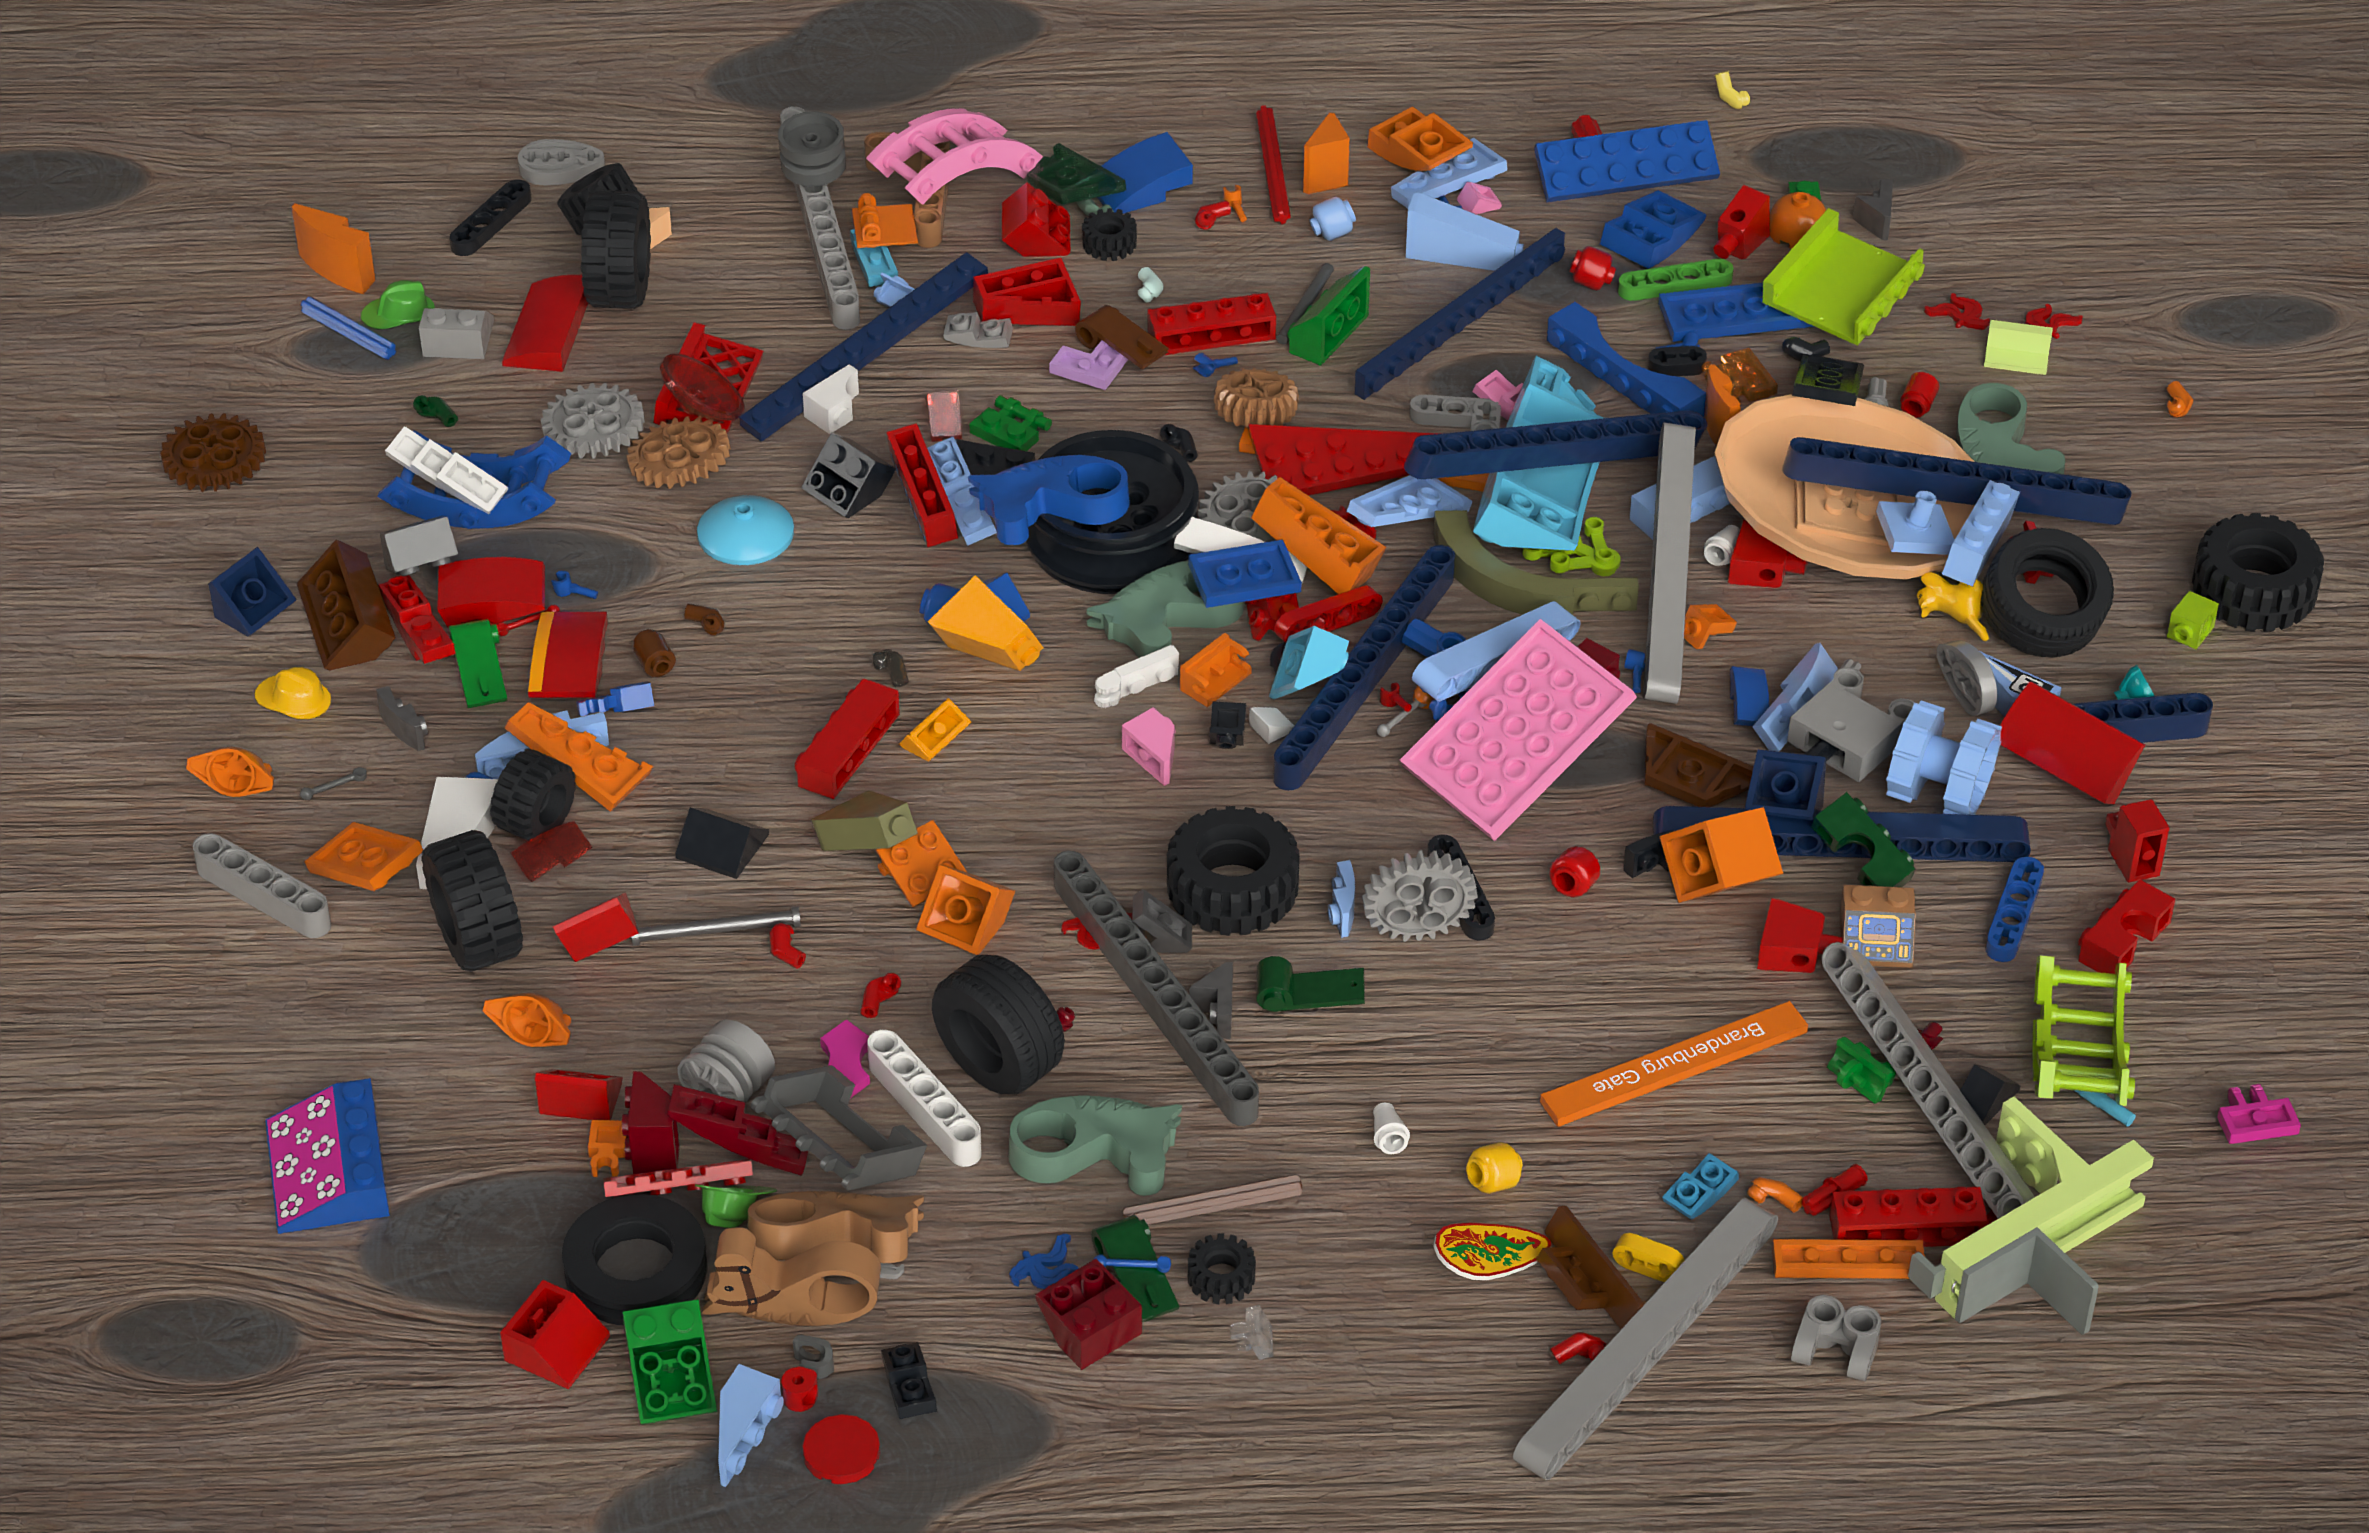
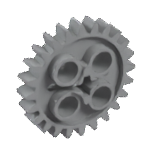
M590 383L588 389L578 385V391L576 392L566 389L565 397L556 395V402H548V409L542 411L541 425L543 435L550 437L571 452V455L578 452L581 459L586 453H590L593 459L598 452H602L604 456H608V450L610 449L620 452L621 444L630 446V439L639 438L638 432L643 431V423H645L642 402L637 400V395H630L629 389L619 391V385L608 389L607 383H603L600 388H595V384Z
M1248 471L1247 477L1242 478L1239 472H1236L1235 480L1223 476V485L1214 482L1213 491L1205 490V499H1200L1198 519L1233 529L1265 542L1276 541L1251 517L1265 489L1277 479V476L1274 475L1267 480L1265 479V472H1261L1257 478L1253 476L1252 471Z
M1421 850L1416 858H1411L1408 853H1405L1404 861L1402 862L1392 858V867L1379 866L1381 875L1371 874V884L1364 885L1366 894L1362 895L1366 918L1370 920L1371 927L1378 926L1379 934L1389 931L1390 939H1394L1399 934H1402L1403 942H1406L1411 935H1415L1417 941L1422 940L1424 934H1428L1431 939H1435V932L1439 930L1444 934H1448L1447 926L1459 927V918H1469L1468 909L1475 908L1474 899L1478 898L1474 875L1470 873L1469 866H1462L1460 858L1451 861L1449 853L1438 858L1437 851L1435 850L1429 857H1424V853Z

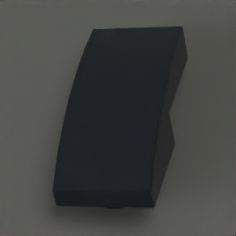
M1674 831L1655 834L1626 846L1624 872L1633 879L1643 872L1652 870L1658 864L1668 872L1669 868L1659 836Z
M919 1343L901 1344L893 1348L881 1350L888 1383L899 1419L937 1412L936 1399L927 1376V1367Z

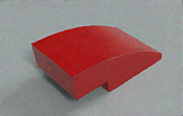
M516 557L473 558L440 565L438 569L437 610L448 628L451 625L477 619H489L490 625L499 624L545 610V565L543 561Z

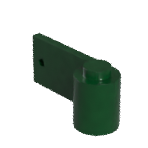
M1279 956L1266 957L1257 965V1002L1260 1007L1271 1012L1365 1004L1364 968L1293 974L1292 965L1287 959Z
M1136 1215L1125 1217L1092 1230V1242L1097 1255H1104L1106 1259L1158 1260L1150 1243L1151 1233L1148 1224L1144 1219L1139 1220ZM1111 1266L1117 1280L1142 1305V1322L1179 1309L1180 1306L1165 1273L1159 1272L1157 1268Z

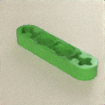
M1712 259L1626 272L1619 278L1618 294L1625 300L1637 301L1657 298L1662 293L1726 287L1732 283L1734 268L1732 263L1727 260ZM1684 276H1693L1697 279H1687ZM1663 280L1667 281L1668 283L1660 284L1654 281Z

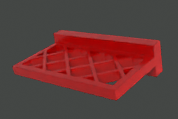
M694 322L657 397L653 423L660 425L662 421L667 423L668 420H673V418H677L678 422H683L687 416H689L690 421L701 417L702 422L709 420V416L721 414L725 420L723 424L720 423L721 429H725L728 434L760 365L764 351L705 334L706 325ZM707 346L720 349L722 353L710 355L706 350ZM744 356L753 359V361L740 364L736 358ZM728 360L733 366L721 370L717 363ZM709 365L713 372L701 375L697 368ZM739 374L743 381L731 384L727 377ZM720 380L723 386L711 389L708 382ZM700 385L704 392L692 395L688 390L690 387ZM730 394L733 401L722 404L718 397ZM710 399L714 406L702 409L698 402ZM691 405L694 412L685 413L677 409Z

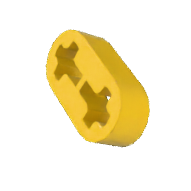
M1633 1233L1621 1235L1612 1252L1613 1258L1620 1266L1662 1282H1666L1685 1261L1683 1255L1678 1250Z

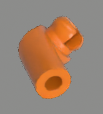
M2173 381L2167 387V392L2173 399L2172 402L2168 401L2167 408L2171 416L2179 418L2188 413L2193 405V398L2179 381Z
M1758 1177L1751 1181L1753 1184L1747 1190V1195L1758 1203H1763L1769 1194L1793 1213L1802 1207L1801 1200L1803 1197L1781 1181Z

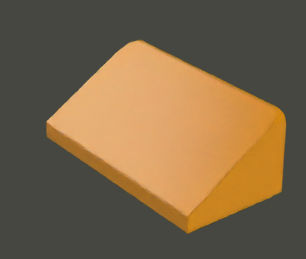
M947 698L912 730L899 745L903 749L929 762L963 731L971 721Z

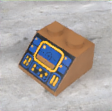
M1844 885L1840 908L1842 943L1866 956L1872 966L1913 968L1916 917L1914 888Z

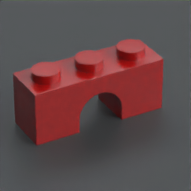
M2139 879L2130 890L2126 888L2122 891L2116 904L2111 909L2106 908L2092 928L2087 927L2083 931L2078 941V945L2081 946L2078 962L2100 973L2115 974V965L2117 963H2126L2127 969L2134 960L2138 937L2132 934L2139 935L2153 942L2171 923L2176 899Z

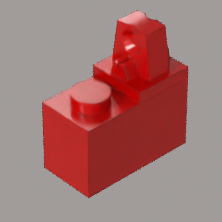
M2150 799L2120 806L2119 812L2108 813L2105 822L2110 835L2108 851L2126 881L2130 883L2139 879L2144 880L2160 876L2170 827L2154 801Z

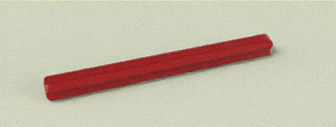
M1262 105L1260 107L1261 110L1256 112L1272 215L1275 222L1286 224V220L1291 218L1274 112L1272 108Z

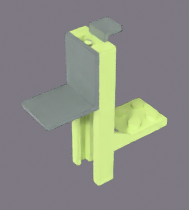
M2012 1097L2003 1102L1996 1142L2017 1172L2022 1176L2025 1183L2034 1187L2040 1195L1944 1250L1941 1264L1936 1267L1919 1251L1911 1256L1908 1277L1930 1299L1935 1297V1300L1959 1324L2023 1285L2029 1284L2080 1334L2084 1335L2090 1330L2099 1286L2066 1252L2144 1206L2145 1196L2141 1192L2136 1194L2130 1189V1182L2135 1177L2152 1168L2154 1157L2133 1139L2089 1165L2018 1099Z

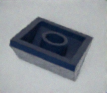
M258 547L208 583L214 617L247 637L297 600Z
M1758 749L1745 811L1764 807L1766 815L1814 820L1815 816L1823 808L1826 758Z

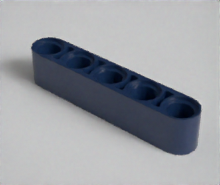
M2201 693L2074 704L2142 743L2202 737L2208 731L2213 709L2212 700Z

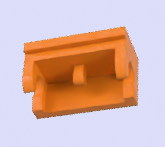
M1223 633L1180 666V691L1204 706H1210L1212 701L1218 700L1252 673V667L1237 655L1239 654L1240 657L1245 658L1249 655V652L1245 647L1232 640L1230 635Z

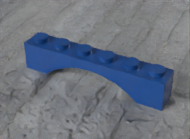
M1577 302L1548 317L1547 341L1551 345L1561 350L1575 362H1578L1596 377L1605 381L1619 393H1622L1640 408H1643L1650 414L1694 411L1704 417L1705 391L1684 377L1653 372L1637 366L1620 356L1603 338L1598 327L1597 316Z

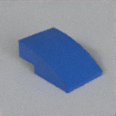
M1165 132L1123 150L1100 166L1086 180L1087 185L1102 205L1109 204L1114 212L1120 209L1123 210L1124 214L1166 201V191L1193 184V164L1168 132Z
M1657 190L1625 204L1622 216L1606 222L1600 245L1650 269L1678 250L1705 221L1707 214Z

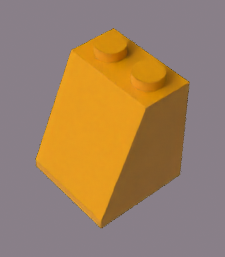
M976 575L928 621L949 648L1021 671L1025 666L1033 664L1043 649V646L1029 627Z

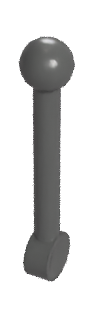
M358 767L353 770L352 774L314 788L304 787L300 791V796L303 800H310L314 794L353 780L364 781L367 778L366 769Z

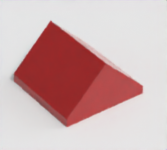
M626 893L553 926L556 935L575 962L639 933Z
M558 1069L536 1072L535 1084L539 1113L587 1120H611L623 1077Z

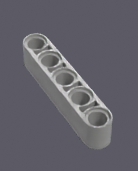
M203 834L194 840L192 847L198 874L202 878L306 937L318 938L330 931L331 919L326 896L217 834Z

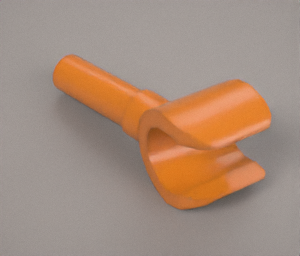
M1235 185V191H1228L1224 187V201L1227 200L1230 207L1235 209L1241 222L1246 221L1247 217L1241 207V186Z

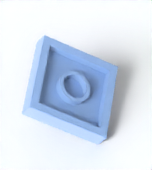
M1928 491L1917 492L1914 503L1879 501L1876 513L1891 552L1949 555L1955 539L1941 504H1935L1937 499H1935L1936 496Z

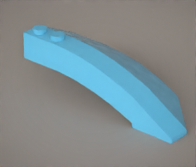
M1535 356L1506 428L1603 419V417L1593 411L1596 405L1582 389L1575 391L1568 383L1571 377L1564 369ZM1600 462L1489 473L1473 533L1477 534L1482 540L1488 543H1495L1501 547L1574 551L1578 545L1584 512Z

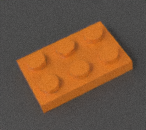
M352 822L304 862L310 873L375 891L384 887L388 880L401 869L408 867L413 862V859L422 853L423 848L417 839Z

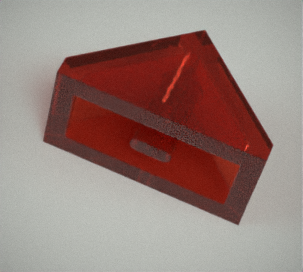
M959 391L928 392L925 396L931 442L942 441L944 437L950 438L952 436L955 439H962Z

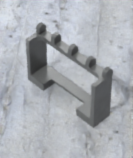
M832 1065L770 1077L764 1096L756 1097L751 1103V1108L756 1113L765 1112L773 1119L772 1126L777 1131L786 1130L797 1140L796 1147L801 1151L809 1150L821 1160L820 1167L825 1172L834 1171L843 1179L841 1185L848 1191L916 1175L927 1147L925 1142L904 1125L893 1127L889 1139H886L847 1105L855 1084ZM816 1101L875 1152L862 1154L858 1165L854 1167L784 1107Z

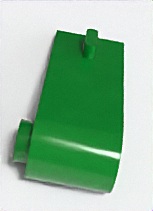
M489 619L449 626L450 639L454 644L456 653L454 657L457 659L467 707L473 708L507 701L495 644L500 643L497 625H490Z

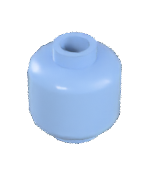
M1337 196L1316 204L1313 207L1314 217L1309 219L1315 235L1322 234L1328 241L1351 232L1353 222L1356 221L1355 214L1348 200L1342 201Z

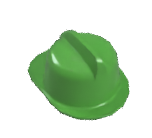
M399 280L389 284L382 293L381 298L370 302L364 307L361 312V320L366 326L373 329L392 328L421 321L424 308L433 309L435 304L429 297L425 296L421 282Z
M695 1184V1187L702 1189V1211L705 1214L706 1222L709 1225L723 1228H735L748 1219V1208L756 1202L758 1195L777 1192L776 1188L763 1186L710 1187Z

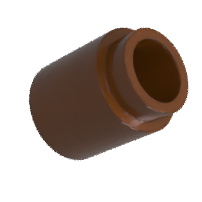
M652 629L643 630L636 635L633 642V650L645 672L652 677H660L670 672L675 665L676 658L663 635Z

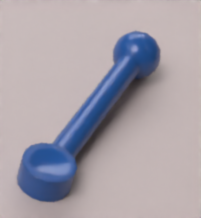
M1104 1255L1094 1257L1104 1267L1157 1268L1161 1273L1168 1272L1172 1264L1170 1258L1166 1256H1161L1158 1260L1106 1259Z

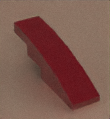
M674 1084L667 1116L697 1135L731 1152L770 1167L800 1176L803 1175L808 1151L798 1149L796 1147L797 1140L792 1135L776 1132V1129L772 1126L773 1120L744 1113L746 1102Z

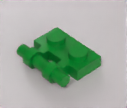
M1000 395L996 398L994 404L995 407L1001 409L999 412L988 407L969 423L971 434L995 446L1028 451L1039 441V431L1036 429L1040 428L1048 431L1052 425V420L1045 417L1043 412L1035 408L1030 410L1022 406L1021 402L1012 397L1007 399ZM1018 417L1024 421L1019 422L1017 420H1014V418Z

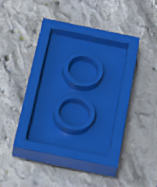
M1283 540L1188 555V566L1206 608L1301 592L1302 582Z

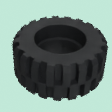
M596 190L588 197L583 218L581 272L584 296L586 301L593 307L635 309L641 306L643 300H645L650 271L651 225L647 199L638 191Z
M2251 513L2250 516L2237 514L2231 517L2230 520L2228 518L2220 520L2216 525L2211 526L2204 533V537L2201 538L2192 576L2193 591L2198 595L2219 603L2216 619L2227 621V624L2231 627L2237 628V626L2246 628L2245 631L2255 632L2256 629H2263L2264 632H2273L2275 628L2283 630L2291 627L2293 622L2295 624L2299 623L2313 610L2324 570V558L2314 539L2310 540V534L2303 528L2299 530L2295 523L2289 520L2286 522L2281 521L2278 516L2274 515L2265 517L2261 516V513ZM2246 570H2257L2270 575L2255 574Z
M1226 806L1224 810H1217V808L1208 809L1202 816L1198 813L1188 820V824L1184 822L1175 831V835L1168 844V897L1173 902L1175 910L1181 916L1184 915V919L1194 926L1199 924L1200 928L1210 933L1213 930L1220 931V935L1230 936L1231 933H1240L1241 936L1249 935L1251 930L1257 929L1259 932L1270 927L1271 922L1276 924L1285 917V913L1292 909L1295 904V898L1298 896L1300 856L1297 842L1294 836L1288 832V828L1279 820L1274 822V818L1265 812H1262V814L1256 813L1254 808L1245 807L1244 810L1236 809L1235 806ZM1225 865H1239L1251 868L1255 872L1243 876H1224L1211 870Z
M470 830L427 845L422 851L421 856L425 883L436 920L443 933V938L457 965L462 970L472 972L516 957L523 948L521 923L518 918V910L512 896L510 884H508L503 866L500 864L499 857L493 849L490 840L486 838L483 832Z

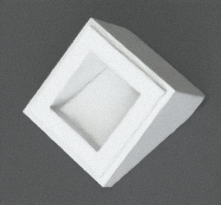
M1252 707L1249 710V725L1268 744L1288 735L1294 727L1277 708Z

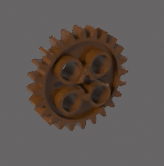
M212 413L209 414L207 420L196 416L197 422L192 423L185 420V428L175 426V434H167V442H162L163 450L160 451L164 472L168 473L170 480L176 479L178 486L187 483L188 490L193 489L197 485L200 486L201 492H204L208 486H212L214 492H217L219 485H224L227 489H230V483L233 481L240 485L243 484V476L253 478L252 470L260 471V463L265 462L264 454H266V448L262 432H258L257 425L250 426L248 419L239 422L238 415L233 416L230 420L227 419L226 413H223L219 419H215Z

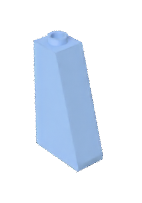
M1413 192L1407 217L1406 258L1496 271L1524 251V244L1519 243L1520 231L1422 193Z

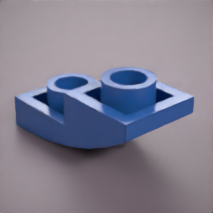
M1734 666L1730 668V699L1734 700V725L1754 726L1770 707L1768 684L1764 669Z

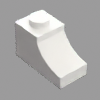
M847 365L803 392L804 417L828 434L833 433L852 421V399L859 394L858 370L851 365Z

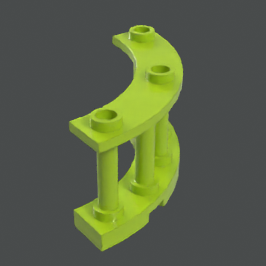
M2037 956L2034 1002L2041 1005L2040 1019L2033 1020L2032 1029L2033 1081L2039 1082L2034 1087L2036 1096L2053 1099V1092H2059L2060 1089L2114 1094L2118 1105L2127 1106V1099H2133L2135 1090V1078L2129 1077L2130 1069L2126 1065L2129 1061L2130 1043L2124 1042L2125 993H2130L2132 972L2126 971V963H2117L2115 965V974L2060 969V965H2054L2055 957ZM2065 983L2114 988L2113 1011L2110 1013L2058 1008L2057 1004L2052 1003V986ZM2056 1022L2112 1027V1044L2057 1039V1035H2051V1025H2056ZM2057 1053L2112 1059V1069L2058 1064V1060H2054L2053 1057Z

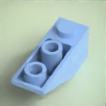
M738 1364L720 1391L718 1463L720 1482L724 1487L728 1485L734 1474L738 1475L741 1473L748 1453L753 1446L757 1447L761 1443L766 1426L771 1418L775 1419L778 1417L784 1403V1398L781 1396L780 1379Z

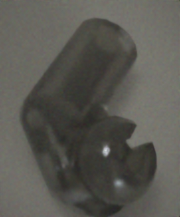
M883 649V652H875L872 655L875 669L881 670L886 668V670L890 671L893 686L901 687L908 684L909 680L904 659L900 653L890 649Z

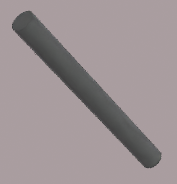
M1323 264L1276 337L1280 344H1287L1289 341L1287 334L1291 324L1297 322L1305 314L1307 308L1313 304L1333 273L1334 268L1331 264Z

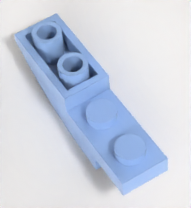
M954 436L928 447L927 449L967 546L995 534L996 529L990 516L984 510L980 511L979 499L972 496L969 492V488L975 486L968 481V476L971 474Z
M1815 643L1780 685L1783 689L1782 693L1753 726L1769 751L1779 752L1788 742L1790 717L1833 680L1834 673L1838 670L1821 643Z
M567 710L553 714L568 722V727L580 733L586 731L597 737L596 742L604 746L609 745L607 721L604 712L570 719ZM508 731L475 754L477 772L497 779L507 763L514 759L516 754L530 748Z

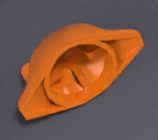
M229 746L187 758L186 769L220 794L230 797H241L273 789L274 777L271 775V766L263 763L260 757L246 749Z
M519 993L488 999L484 1002L482 1011L510 1038L522 1045L544 1047L567 1045L571 1035L568 1026L571 1024L570 1016L563 1014L562 1008L557 1003L543 995Z

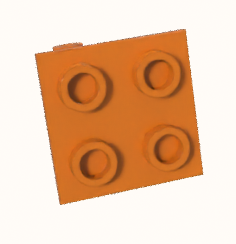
M864 193L858 199V208H852L857 248H875L891 245L903 246L918 243L912 204L876 206L875 197L870 193Z
M934 820L916 828L918 834L890 848L876 849L882 860L878 864L880 873L883 876L889 875L894 878L912 907L927 900L940 864L967 872Z

